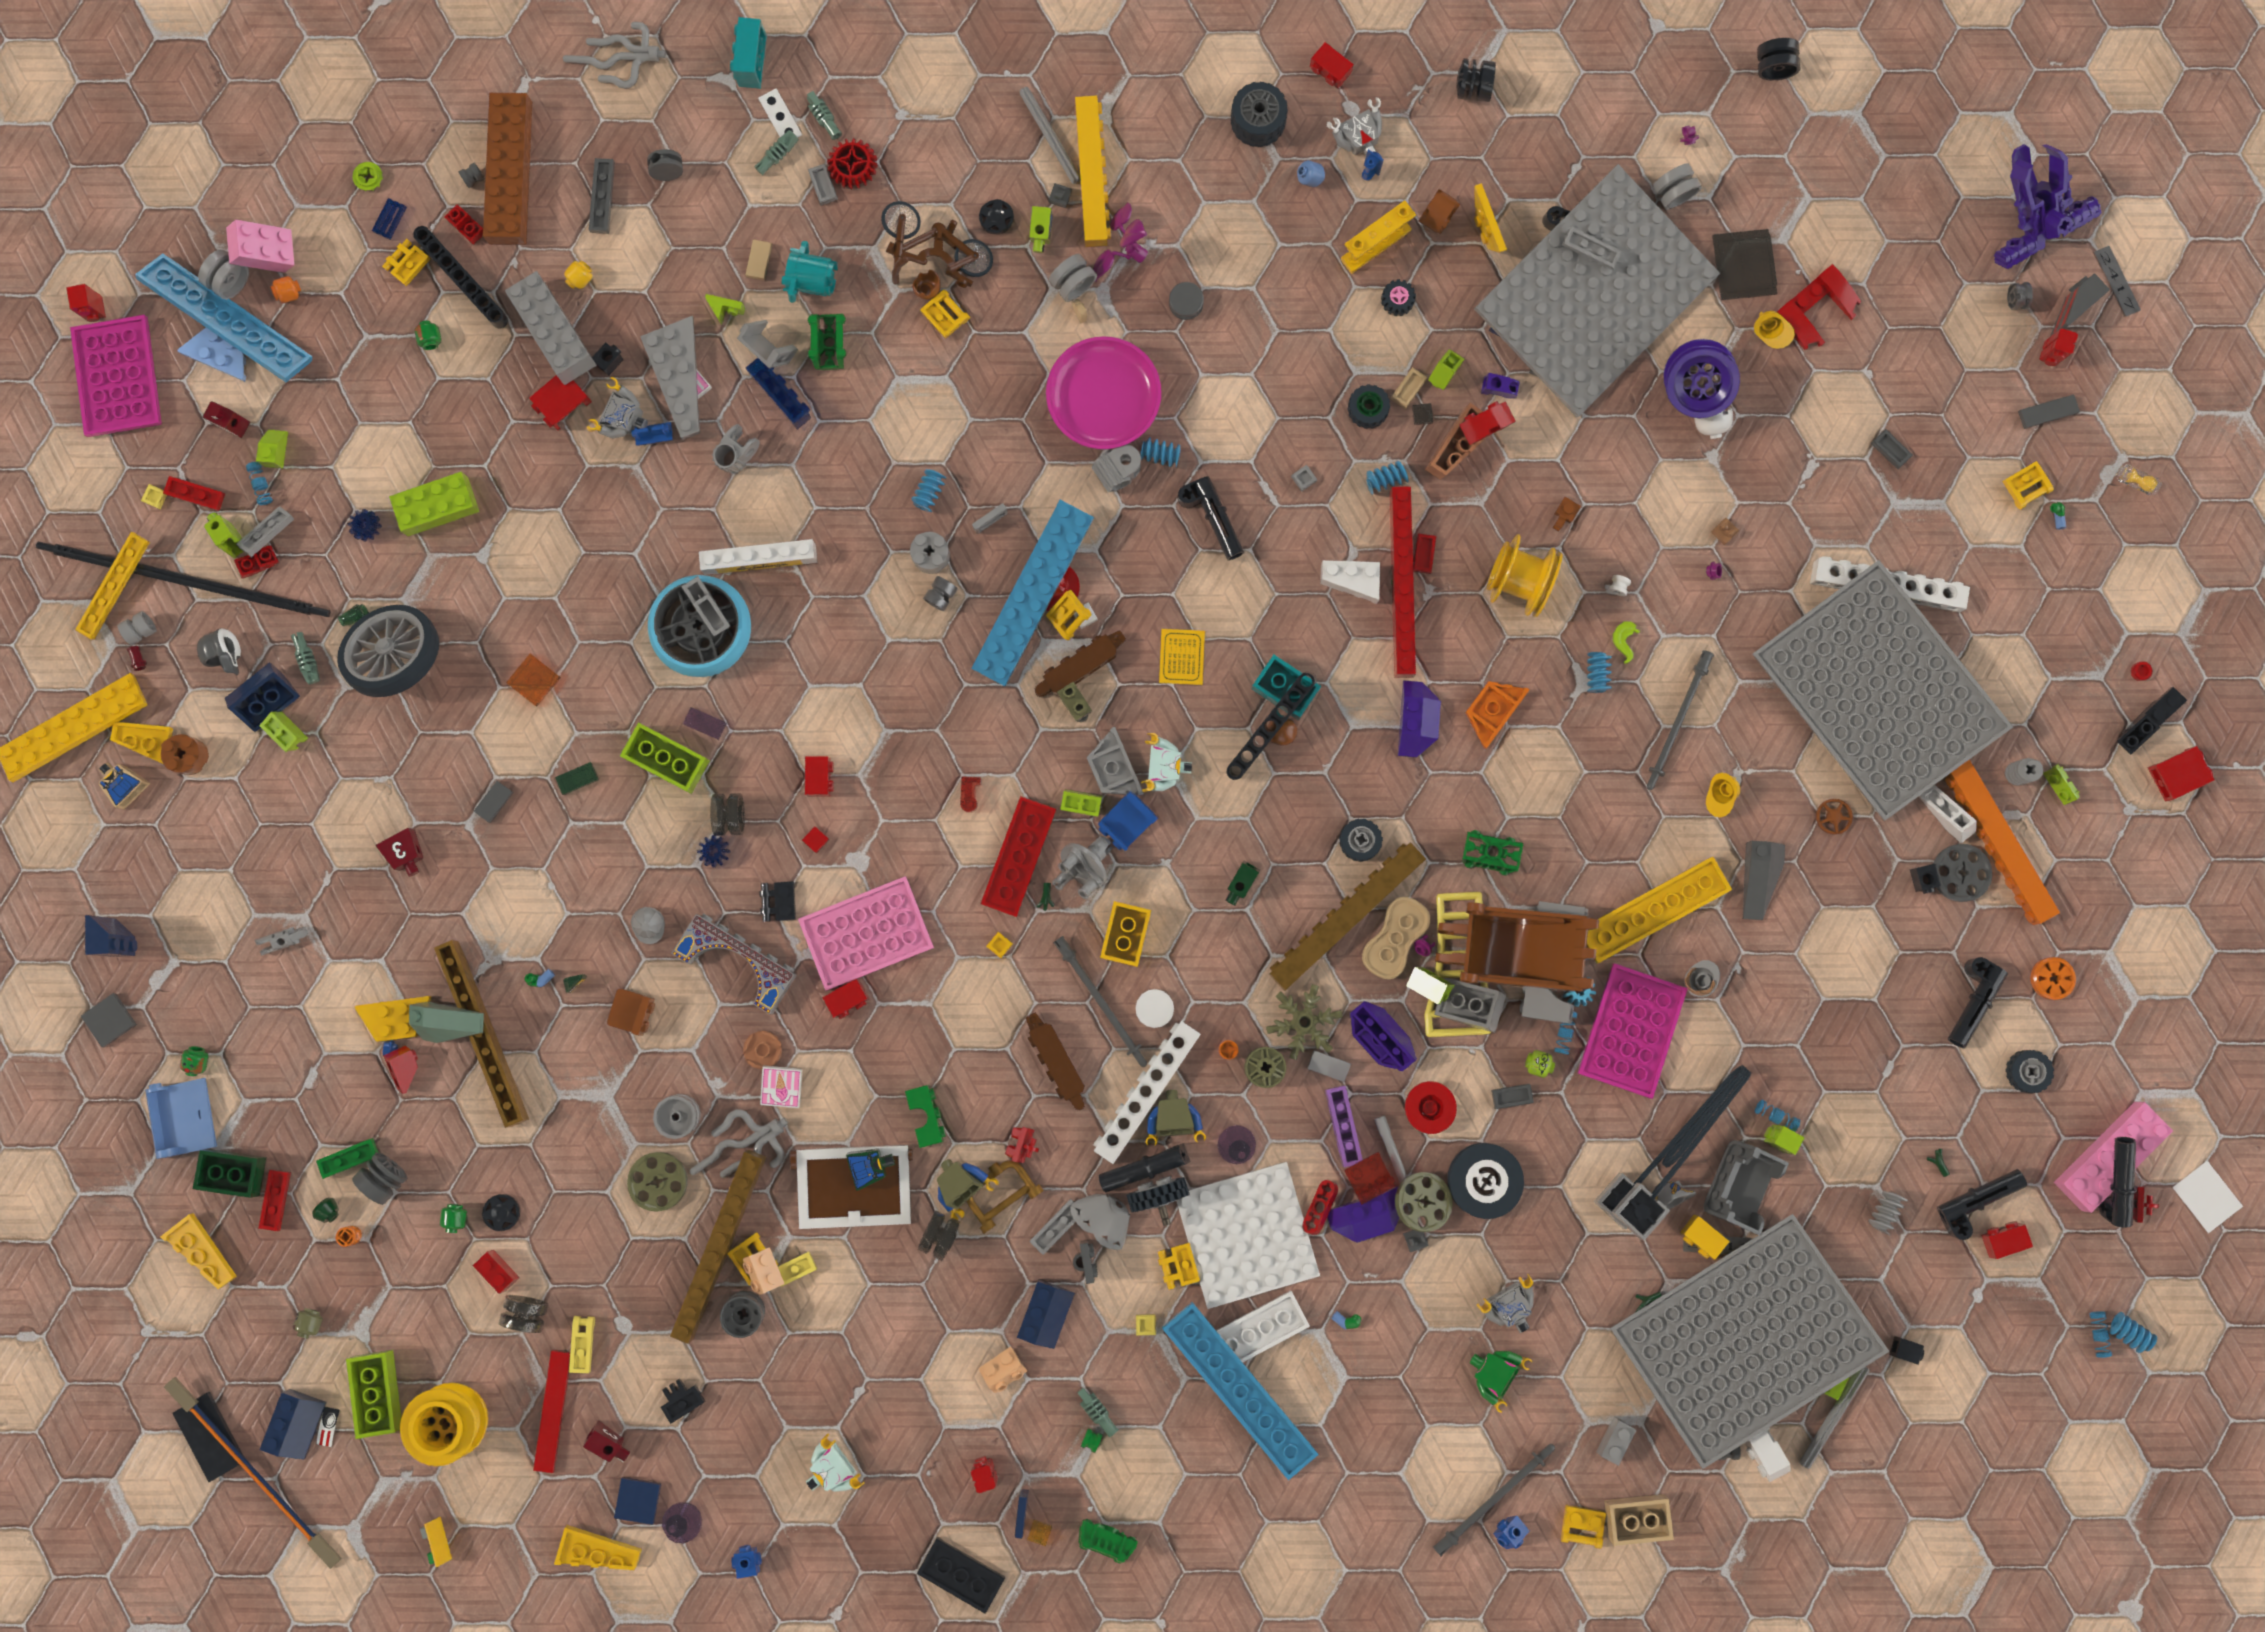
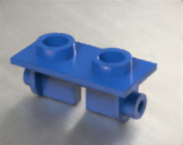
M1367 150L1364 162L1366 168L1362 172L1364 180H1371L1375 174L1380 175L1384 159H1382L1379 153Z
M671 422L648 425L642 429L636 427L631 431L632 437H635L636 446L673 440Z

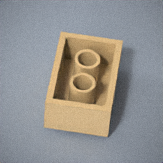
M1664 1494L1604 1500L1609 1541L1614 1546L1674 1540L1669 1499Z

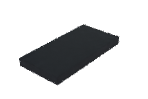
M207 1392L197 1398V1405L242 1454L211 1393ZM181 1407L172 1413L208 1482L217 1479L240 1465L192 1412H186Z
M938 1537L935 1539L917 1572L919 1576L986 1614L1005 1580V1576Z

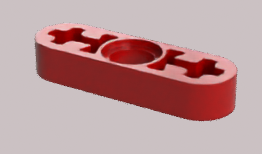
M1324 1180L1320 1183L1303 1221V1229L1306 1233L1317 1235L1321 1232L1338 1194V1186L1335 1182ZM1326 1187H1330L1332 1189L1331 1192H1327L1325 1190ZM1323 1202L1325 1208L1321 1213H1318L1316 1207L1318 1203ZM1310 1223H1314L1316 1225L1315 1228L1309 1226Z

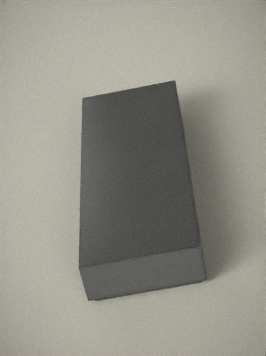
M2074 394L2018 411L2024 429L2080 412Z

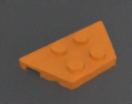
M1491 681L1487 682L1465 712L1485 749H1487L1530 689L1514 687L1508 684L1502 685Z

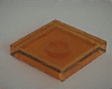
M530 653L506 683L537 707L561 677Z

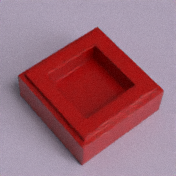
M815 826L802 839L816 854L830 840Z

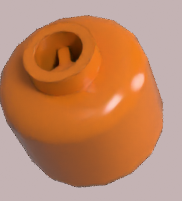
M290 276L273 280V286H270L276 301L279 300L284 304L299 298L298 292L301 291L297 280L293 281Z

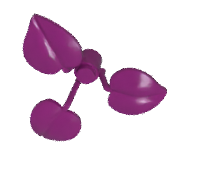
M1128 202L1115 213L1110 222L1111 230L1116 231L1120 228L1124 235L1120 241V246L1125 248L1127 254L1117 251L1111 252L1109 249L1104 251L1097 258L1093 267L1097 274L1095 282L1111 268L1115 255L1125 257L1128 260L1132 258L1141 263L1148 254V251L1136 242L1147 235L1140 219L1134 220L1126 230L1123 227V224L1128 222L1132 213L1131 204Z

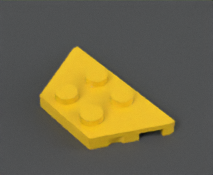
M1482 183L1475 185L1474 221L1476 226L1480 227L1481 240L1483 244H1486L1488 250L1498 253L1506 251V245Z
M431 996L356 1005L355 1009L376 1042L417 1037L418 1034L409 1024L410 1004L430 1002Z

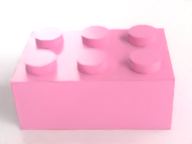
M235 220L226 227L229 264L285 273L294 266L291 229Z

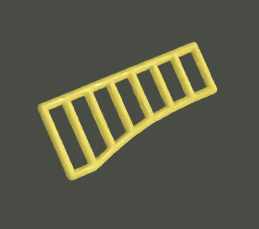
M1482 893L1437 894V929L1439 923H1445V920L1469 919V914L1466 912L1445 913L1444 901L1475 900V903L1483 904ZM1438 933L1437 952L1443 954L1466 953V950L1445 951V940L1466 939L1467 937ZM1436 962L1435 974L1442 978H1460L1461 971L1464 972V970L1443 971L1444 963ZM1480 982V986L1488 988V983ZM1428 999L1424 1013L1427 1037L1484 1035L1491 1033L1474 1027L1433 1029L1432 1018L1440 1016L1434 1015L1435 1002Z

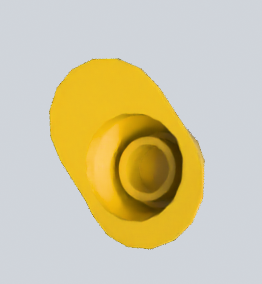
M1761 311L1754 324L1755 334L1771 348H1784L1793 341L1795 335L1793 327L1775 311H1766L1764 313Z
M1721 772L1712 778L1706 796V807L1714 817H1725L1731 812L1735 800L1740 794V785L1736 777Z

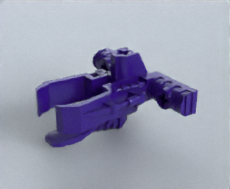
M2023 144L2017 147L2012 153L2010 178L2016 196L2014 206L2018 208L2019 213L2018 228L2025 231V235L2008 240L2006 246L1995 252V263L2006 269L2012 268L2013 265L2019 264L2029 258V256L2036 254L2037 251L2044 249L2046 239L2059 238L2060 234L2065 237L2068 233L2089 223L2101 214V206L2093 196L2083 201L2073 202L2074 199L2071 197L2070 188L2072 175L2068 171V157L2061 150L2050 145H2042L2049 154V182H2037L2033 171L2034 165L2031 162L2030 148L2027 145Z

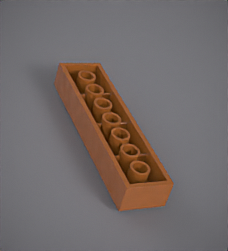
M489 92L483 237L489 245H527L533 104L527 93Z

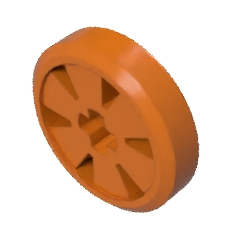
M2044 958L2038 961L2031 971L2032 987L2039 996L2045 999H2063L2070 995L2075 988V971L2062 958ZM2052 975L2056 976L2057 980L2050 981V977Z

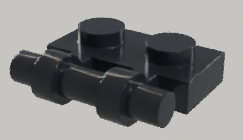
M794 881L775 882L774 890H769L768 883H761L759 896L762 897L760 914L763 916V922H770V914H776V921L796 920ZM769 897H775L774 908H770Z

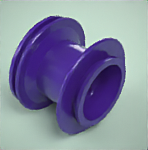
M1696 339L1684 343L1671 354L1664 369V385L1668 399L1679 412L1692 418H1709L1723 412L1734 401L1739 391L1740 373L1734 357L1725 346L1709 339ZM1706 364H1711L1712 368L1710 370H1705L1704 366ZM1692 366L1698 367L1696 372H1691L1690 368ZM1714 375L1720 376L1717 381L1712 380ZM1700 377L1707 378L1704 384L1697 383V381H1700ZM1691 379L1692 382L1690 385H1686L1684 380ZM1708 388H1713L1709 392H1706ZM1694 390H1699V391H1700L1699 394H1695V393H1692V392H1693Z

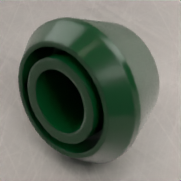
M328 1197L322 1200L312 1211L313 1218L323 1223L333 1222L339 1215L337 1213L339 1208L335 1199Z

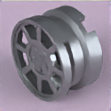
M2029 282L2022 284L2011 283L2007 292L2009 308L2011 310H2018L2019 308L2028 309L2033 299L2031 284Z

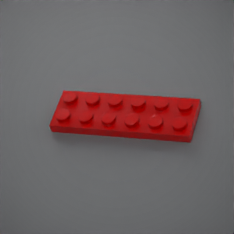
M1020 796L980 903L981 905L1014 917L1018 916L1057 809Z

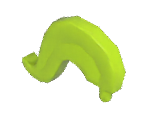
M1624 621L1617 626L1613 633L1615 647L1626 657L1624 664L1632 661L1634 655L1626 643L1627 637L1631 636L1633 632L1640 633L1636 629V625L1628 621Z

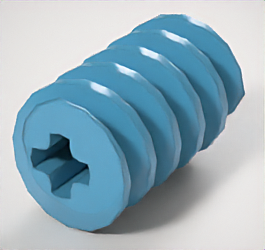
M1149 437L1146 442H1143L1140 457L1143 460L1146 455L1147 462H1150L1153 457L1154 463L1161 459L1162 465H1165L1168 461L1169 467H1172L1175 462L1177 468L1181 447L1178 444L1174 449L1172 442L1166 447V441L1159 445L1158 439L1152 443L1151 437Z
M1396 461L1395 466L1390 463L1388 468L1382 466L1380 470L1376 468L1373 472L1367 471L1366 473L1367 486L1372 495L1374 494V488L1379 493L1381 492V486L1388 490V484L1395 487V481L1399 485H1402V479L1406 483L1409 482L1406 469L1400 461Z
M926 469L924 471L926 476L921 477L923 483H919V489L915 490L917 496H913L911 499L917 508L932 513L928 506H935L932 499L939 498L935 492H942L938 485L944 486L945 483L941 479L947 478L934 470Z
M1603 652L1587 653L1589 657H1592L1587 660V663L1591 665L1587 667V670L1592 672L1587 675V678L1591 680L1587 682V686L1591 687L1587 692L1603 693L1606 690L1612 689V686L1606 685L1607 682L1612 681V679L1606 677V675L1612 673V671L1606 670L1607 667L1612 666L1611 663L1606 662L1612 656L1606 655Z
M2119 1312L2113 1318L2109 1333L2111 1335L2116 1334V1338L2119 1340L2123 1338V1343H2130L2129 1347L2131 1349L2136 1348L2137 1353L2150 1351L2156 1345L2157 1336L2135 1320H2131L2123 1312Z

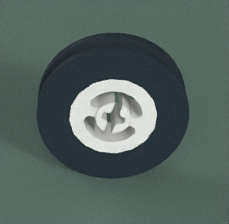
M1477 1143L1464 1148L1455 1156L1448 1170L1447 1183L1452 1199L1459 1208L1477 1218L1494 1219L1507 1214L1517 1205L1524 1189V1175L1518 1160L1508 1150L1491 1143ZM1483 1167L1493 1168L1498 1175V1184H1496V1179L1493 1175L1486 1171L1479 1172V1169ZM1475 1177V1182L1479 1187L1484 1190L1492 1189V1193L1487 1195L1479 1194L1474 1189L1473 1178ZM1483 1177H1488V1181H1490L1488 1185L1483 1184Z

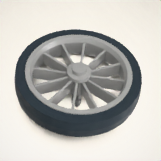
M408 605L381 607L363 616L348 630L338 650V668L346 682L359 693L370 697L392 696L414 686L428 673L438 655L439 636L431 620L420 610ZM398 625L397 629L393 633V626ZM410 625L414 626V627H412L410 630L407 631V629H408V627H409ZM386 629L385 638L381 639L377 633ZM374 635L379 639L376 644L368 642ZM420 635V639L412 640ZM363 647L371 649L369 651L361 652ZM417 649L414 654L405 652V651ZM400 658L409 659V661L405 664ZM365 661L357 667V662ZM392 663H394L399 668L397 671L391 673ZM384 668L383 676L378 677L380 672ZM370 670L367 677L363 676V674Z

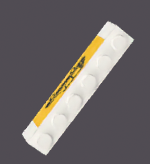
M813 539L699 551V561L702 573L710 575L817 563L816 544Z

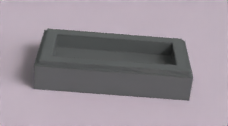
M1887 429L1871 442L1897 469L1902 467L1913 456Z
M496 781L474 812L488 823H491L514 792L499 781Z
M1530 1084L1491 1090L1494 1109L1534 1103Z

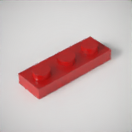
M172 476L168 477L163 494L216 511H220L225 497L223 492Z
M269 1170L258 1229L281 1230L291 1172Z

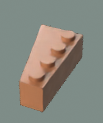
M1471 403L1462 410L1425 468L1426 471L1441 480L1486 439L1484 438L1479 442L1469 445L1459 425L1465 422L1464 418L1472 413L1478 415L1483 412Z

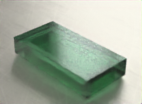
M591 762L555 777L562 795L571 793L599 780Z

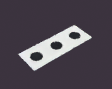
M777 89L758 98L780 137L789 130L797 137L802 135Z

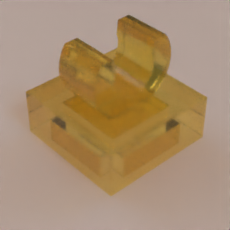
M1034 1519L1027 1540L1046 1547L1052 1525Z

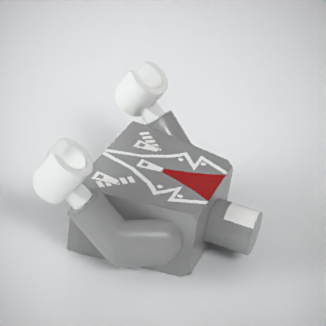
M1376 97L1375 106H1372L1371 99L1368 100V106L1372 108V111L1368 109L1343 123L1338 118H1333L1334 126H1332L1331 122H1327V127L1333 129L1332 134L1339 147L1348 152L1351 151L1354 155L1364 152L1366 155L1368 149L1376 152L1374 145L1378 143L1382 130L1381 113L1378 109L1381 105L1379 98Z

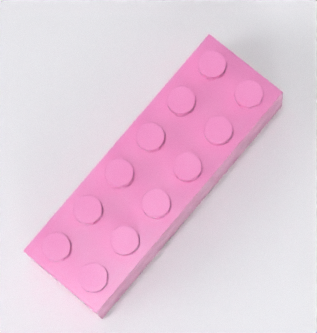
M2134 1102L2054 1183L2081 1211L2092 1213L2113 1192L2110 1189V1185L2113 1183L2115 1138L2130 1137L2136 1140V1169L2173 1130L2145 1102Z

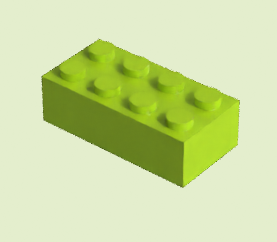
M458 472L389 496L399 529L406 536H411L479 512L469 478L463 472Z
M639 722L620 754V757L690 794L693 793L710 762L707 758Z
M393 1350L355 1355L347 1358L346 1364L355 1439L399 1431L401 1410Z

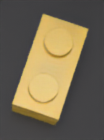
M1693 1215L1680 1231V1234L1684 1236L1682 1240L1691 1247L1695 1245L1699 1248L1698 1253L1705 1259L1711 1258L1715 1260L1730 1242L1697 1215Z

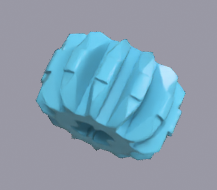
M1584 989L1577 994L1575 991H1568V993L1563 994V997L1570 996L1567 1002L1571 1004L1574 1001L1575 1007H1579L1580 1002L1583 1006H1586L1587 1001H1593L1590 994L1595 995L1596 991Z

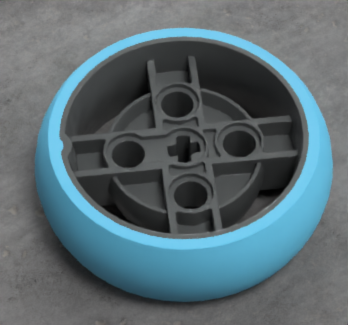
M705 575L687 576L669 584L655 599L648 617V635L656 655L670 669L692 677L712 676L730 668L744 653L751 634L750 613L743 597L725 581ZM697 576L700 577L707 590L719 593L730 603L723 607L718 605L730 627L736 625L732 642L721 654H719L718 647L725 640L728 628L713 636L697 610L692 613L689 611L693 604L683 590L682 585ZM680 598L681 605L674 612L671 625L663 627L668 610ZM698 623L702 624L701 630L697 629ZM684 628L686 630L685 634L679 637L677 635L678 631ZM710 640L709 646L702 648V642ZM679 645L689 653L699 654L701 662L693 663L681 660L669 648Z

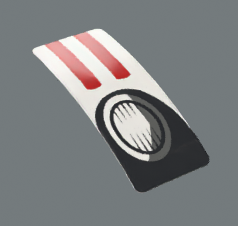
M324 1408L316 1444L332 1446L335 1426L340 1412L339 1409Z

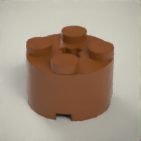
M1438 189L1418 222L1435 233L1441 234L1460 206V203L1449 194Z
M174 735L165 740L161 745V760L167 769L180 774L194 775L199 773L209 758L206 745L188 735Z

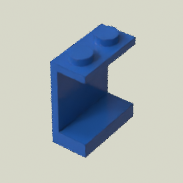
M1130 790L1098 822L1100 826L1098 829L1104 836L1107 837L1109 835L1114 840L1112 843L1116 848L1126 851L1158 819V816Z

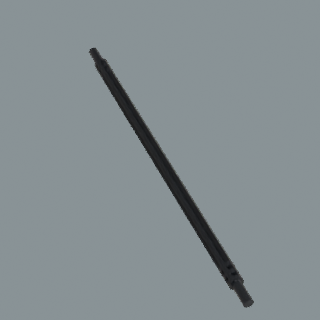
M39 541L36 543L37 549L53 552L54 555L108 568L112 566L116 559L115 557L60 544L52 545ZM140 563L137 564L133 571L134 574L307 615L315 614L329 617L331 613L330 610L314 607L310 603Z

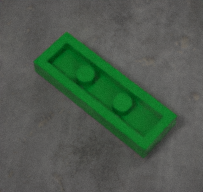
M370 1138L316 1160L322 1179H325L372 1160V1156L378 1150L374 1139Z

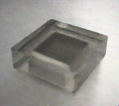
M1431 403L1412 405L1414 425L1433 423Z

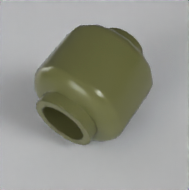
M304 1308V1311L301 1310L297 1313L293 1323V1329L298 1332L297 1336L308 1339L310 1335L318 1334L323 1321L319 1311Z

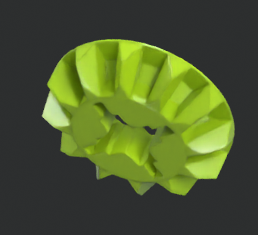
M363 162L354 169L352 175L353 182L359 189L365 192L367 190L374 191V188L380 187V182L383 180V172L375 163ZM370 173L374 178H369L367 181L364 177Z

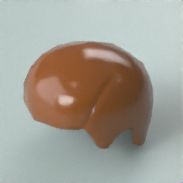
M929 270L928 273L920 272L912 285L917 297L927 300L939 294L941 281L938 273Z
M1288 718L1270 742L1280 746L1293 743L1297 737V726L1294 721ZM1270 721L1267 728L1269 730H1275V722Z

